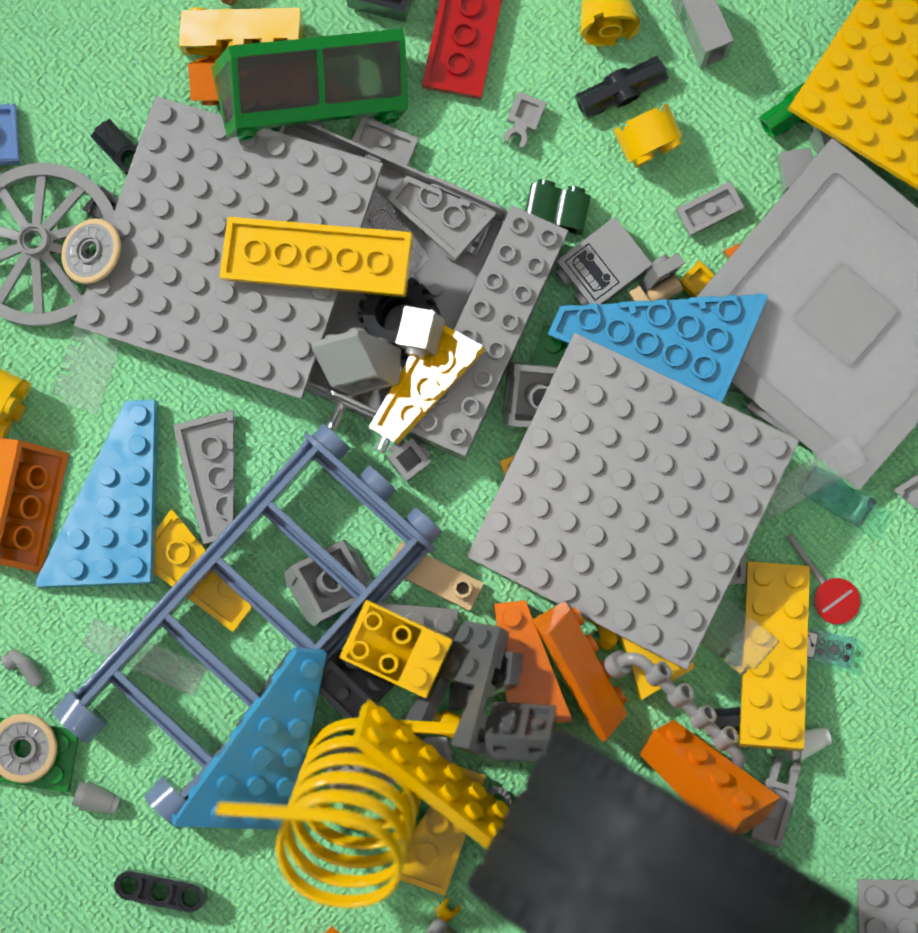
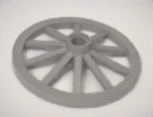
M33 163L10 169L0 175V197L21 228L20 231L0 227V237L17 241L16 244L0 251V262L21 253L0 289L1 318L28 327H51L76 319L84 295L82 296L54 259L52 253L62 255L63 245L55 243V241L67 238L71 230L77 225L52 230L86 192L98 205L103 215V218L100 219L110 223L115 211L112 202L103 190L82 173L63 165ZM36 178L32 224H30L7 189L17 183ZM47 178L61 179L77 185L43 223ZM41 235V244L36 248H31L32 239ZM86 253V258H87V259L93 257V255H90V254H87V253ZM30 260L34 313L18 311L4 305ZM42 260H44L75 302L64 308L44 313Z

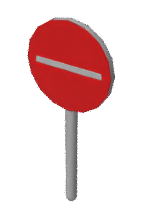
M788 534V540L806 565L810 566L811 572L821 584L814 596V607L818 615L824 621L832 624H843L850 621L857 614L860 607V595L856 587L851 582L842 578H831L826 581L794 536Z

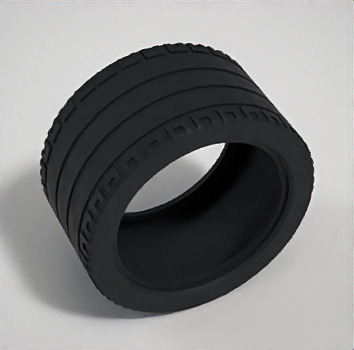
M564 730L555 731L545 748L548 750L545 757L541 756L524 784L526 786L523 793L519 792L503 820L505 825L503 828H498L482 856L484 861L482 864H477L467 881L470 892L478 900L523 933H837L835 931L839 924L843 926L852 910L851 901Z

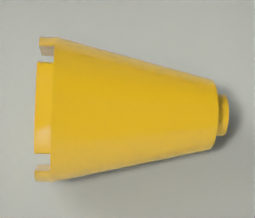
M582 0L580 36L585 38V42L588 45L598 47L617 45L616 39L625 36L626 41H628L639 32L641 27L640 19L631 0Z

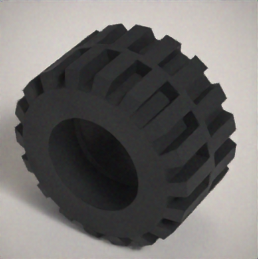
M412 277L409 278L407 283L406 297L364 293L367 298L366 300L360 299L358 306L362 311L357 312V318L361 322L359 327L365 329L367 334L376 338H384L389 341V344L400 348L401 360L408 359V355L405 354L406 350L396 343L399 330L390 331L385 329L387 314L398 305L408 304L417 309L434 311L441 316L440 310L436 305L437 303L422 283L419 284Z

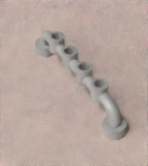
M619 650L605 659L607 672L616 679H620L632 670V665L642 669L650 685L659 686L668 695V701L673 707H681L690 716L691 724L696 729H704L712 737V742L716 749L720 751L725 750L731 756L727 757V759L741 769L744 768L745 756L741 748L736 744L739 740L737 731L731 726L721 729L714 722L717 715L712 706L705 704L699 708L692 701L694 691L689 684L682 683L676 686L669 679L672 676V670L666 662L660 661L654 664L644 655L632 652L624 653Z

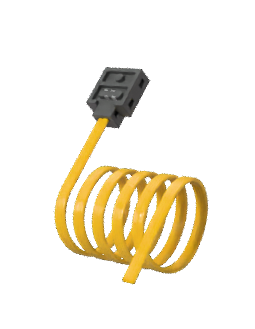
M493 702L491 716L487 715L485 729H479L475 743L480 746L478 754H484L485 758L499 761L522 760L531 763H537L541 756L545 757L548 751L545 748L557 727L556 705ZM358 718L343 719L329 724L314 737L307 750L288 806L219 802L216 809V815L283 819L277 834L276 855L284 877L304 897L322 905L339 908H358L373 905L387 898L395 890L400 881L408 845L422 800L421 797L366 754L338 753L314 761L328 751L338 748L355 747L352 744L354 735L339 736L324 742L322 741L341 731L356 730ZM397 720L400 724L409 727L413 733L454 735L459 724ZM339 765L370 768L395 780L406 792L411 806L395 787L371 775L350 771L327 772L311 777V775L322 769ZM328 784H351L366 787L390 799L401 813L397 814L382 801L366 794L347 790H324L318 792L316 788ZM327 803H345L360 806L373 811L382 818L372 819L352 811L334 809ZM301 820L306 821L309 827L320 837L335 845L366 850L387 847L389 851L370 856L346 855L332 851L314 840L305 829ZM322 822H333L349 829L368 831L376 837L346 835L331 829ZM292 827L302 845L314 856L327 863L358 869L379 867L392 861L394 863L380 872L366 875H346L328 871L314 864L302 853L294 839ZM393 828L395 832L391 833L388 829ZM285 845L298 867L307 875L322 883L344 888H364L379 885L389 879L391 881L384 887L365 894L344 895L320 890L307 883L295 872L286 855Z

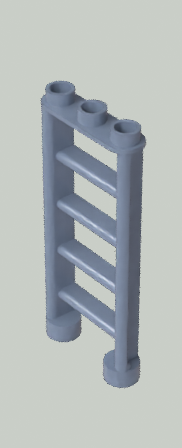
M322 424L313 435L307 432L303 436L306 440L302 443L301 447L80 688L76 691L70 690L52 710L54 716L72 734L86 744H90L108 724L101 713L91 704L112 683L203 767L184 789L180 788L168 777L162 775L144 795L148 804L172 826H174L171 822L173 813L177 814L189 798L187 794L200 781L202 773L214 756L126 676L122 670L163 627L249 707L257 697L261 698L253 688L173 616L203 581L214 571L297 648L323 649L327 653L326 665L346 644L365 601L383 603L428 552L433 553L436 550L432 544L443 533L436 524L416 507L405 519L393 510L386 502L397 490L370 465L357 477L340 462L351 448L325 424ZM314 460L407 543L367 588L275 505L279 498ZM263 516L269 519L356 599L317 643L312 641L224 560ZM231 738L222 746V748L215 755H220V753L223 751V749L231 740Z

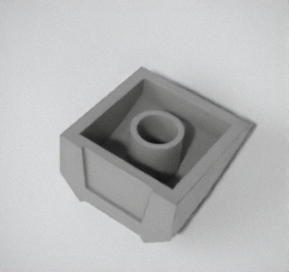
M510 361L506 371L502 407L503 423L508 426L529 428L557 369L556 366Z
M342 540L325 549L366 588L372 583L373 579L357 550L346 540ZM310 557L290 566L284 572L287 587L292 592L304 614V618L312 626H316L343 612L356 600Z

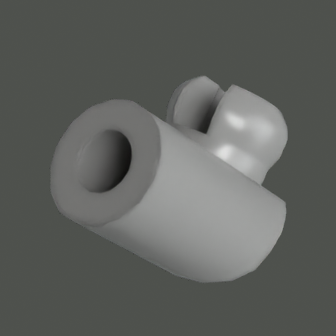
M9 650L7 655L2 656L1 662L5 669L11 671L17 666L31 687L37 686L44 680V677L33 661L18 650Z

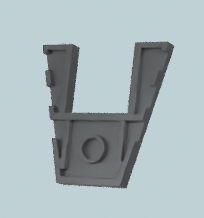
M464 620L454 637L452 646L428 697L424 698L419 695L404 720L432 722L449 682L474 688L450 745L460 750L478 754L480 746L475 744L479 729H485L488 716L483 714L487 697L493 698L495 686L491 684L494 669L500 670L509 632L498 626ZM414 733V735L419 739L425 740L427 733Z

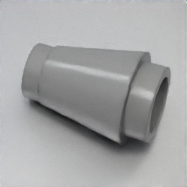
M89 780L87 783L79 781L72 805L79 807V811L115 815L121 797L115 796Z

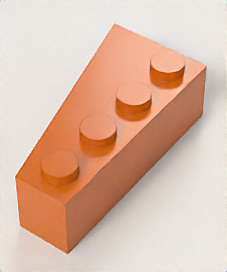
M526 600L494 604L496 625L509 632L505 651L523 653L520 684L505 691L506 702L556 705L557 723L572 722L573 720L548 656L532 621L533 618Z
M675 720L655 729L640 753L641 757L684 801L741 835L764 822L780 799L777 794Z

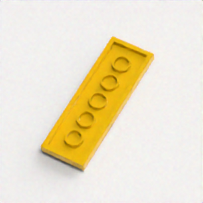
M227 217L219 278L223 281L406 297L414 235L412 232Z
M747 562L739 731L740 747L790 751L804 750L810 566Z
M370 699L361 706L352 744L487 849L498 828H503L505 825L503 820L509 811L508 806L490 795L480 783L474 782L462 773L456 764L450 763L438 754L433 746L419 739L409 727L400 724L390 716L385 708L376 705Z

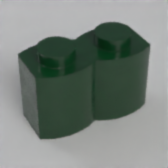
M539 179L538 183L531 182L525 211L568 230V233L582 235L591 195L585 194L586 190L577 186H568L567 189L555 187V182L545 179Z

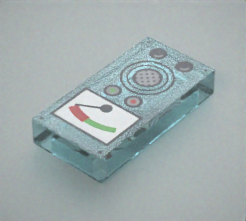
M808 628L807 661L850 669L856 638Z

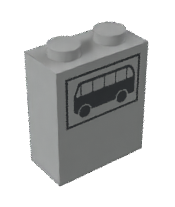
M672 0L671 5L699 68L702 69L728 58L734 40L717 1Z
M613 217L556 261L555 267L558 270L555 271V274L565 287L570 285L577 293L574 295V299L579 306L596 303L607 304L644 276V272L652 265L617 218Z

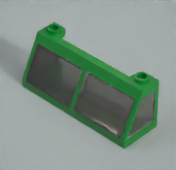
M403 28L232 45L225 49L211 67L227 138L238 137L239 141L255 138L256 133L264 128L374 116L375 120H381L383 124H390L398 121L399 117L408 109L406 45Z

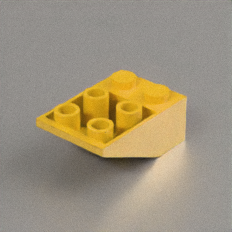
M366 600L339 658L426 698L433 687L454 639Z

